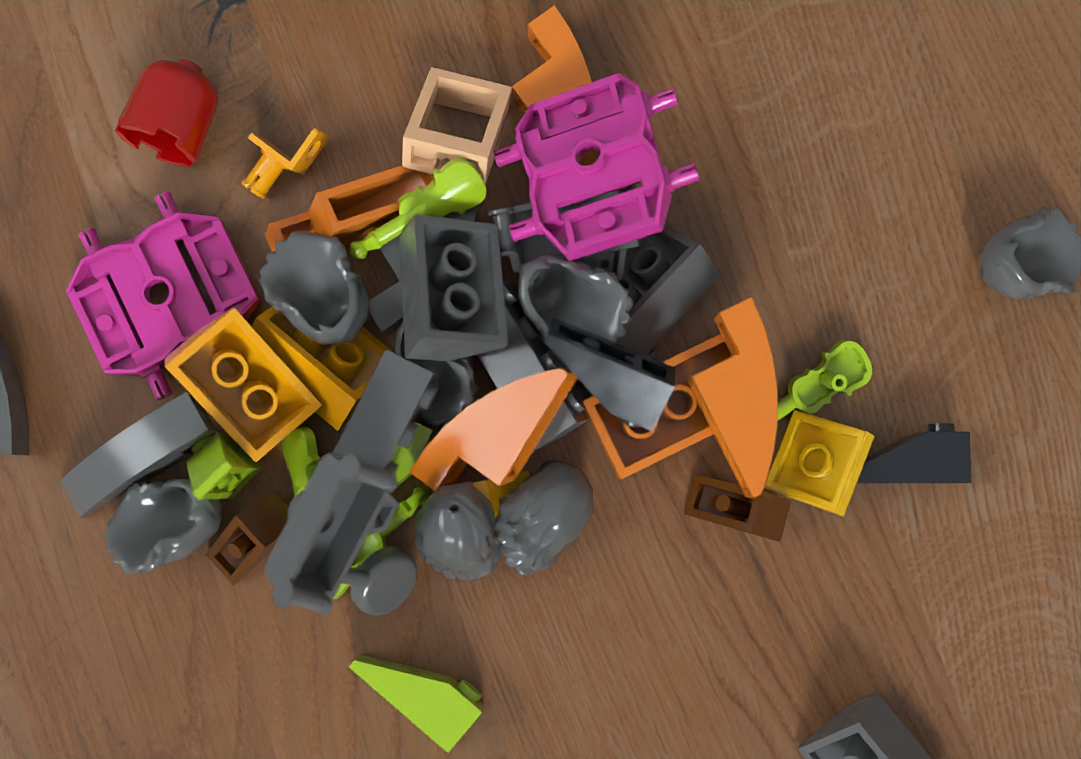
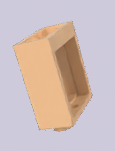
M431 67L403 136L402 167L433 174L434 169L439 170L449 162L444 158L449 160L465 158L474 164L486 184L495 155L493 150L498 149L509 116L512 87ZM434 103L490 117L482 143L425 129Z

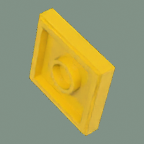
M794 410L764 488L844 517L874 435L864 430Z

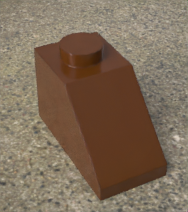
M695 474L684 514L780 542L791 500L762 491V494L754 498L745 497L738 484Z
M272 489L238 513L205 554L233 586L273 550L289 520V505L282 501Z

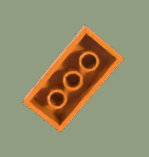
M721 334L663 362L675 367V387L653 431L641 426L636 428L624 424L617 416L610 414L595 396L583 401L586 407L584 411L589 417L588 421L618 480L713 435L687 379L732 357Z

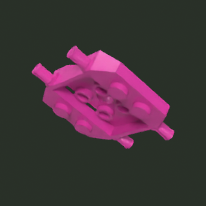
M617 73L530 104L515 128L516 143L493 150L494 158L499 168L522 159L529 179V195L533 208V217L509 224L513 240L517 242L536 234H544L571 261L663 231L672 198L671 192L675 191V188L700 181L695 162L669 171L667 166L663 165L651 116H654L656 112L679 105L674 87L648 96L647 91L642 92L638 84ZM591 150L600 151L599 159L590 166L580 165L581 157L586 152ZM642 180V187L561 214L559 213V208L573 203L580 204L588 198L614 189L622 190L630 184Z
M171 192L161 193L163 197L157 195L154 198L164 219L147 227L132 239L103 248L95 228L85 230L86 233L80 232L78 237L81 239L88 256L80 260L66 289L67 295L104 373L109 375H134L147 379L156 397V401L165 399V396L169 397L173 394L163 374L165 358L199 329L234 307L247 321L261 303V299L223 220L214 216L181 213ZM181 239L217 312L212 315L177 244V241ZM160 282L166 283L170 291L169 297L164 303L154 305L149 297L152 286Z

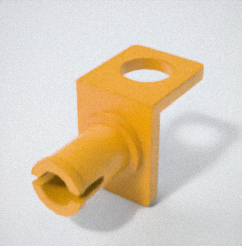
M314 128L295 156L291 158L264 137L251 132L248 139L258 145L263 154L246 179L242 181V185L247 189L251 188L250 191L264 199L283 169H290L293 172L304 175L330 136Z

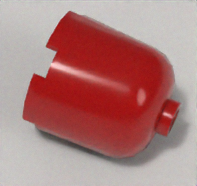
M179 59L178 62L169 60L154 62L146 66L142 71L120 115L115 132L123 141L135 149H139L142 143L157 150L155 158L176 166L191 167L192 162L197 163L214 118L219 100L217 90L211 81L202 74V68L190 60Z

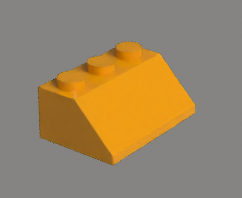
M274 306L259 315L252 326L322 404L315 412L337 431L351 419L385 350L394 353L363 326L354 340L335 345L320 344L294 327L282 311L275 310Z
M234 307L199 329L165 358V367L255 463L322 406L317 398Z

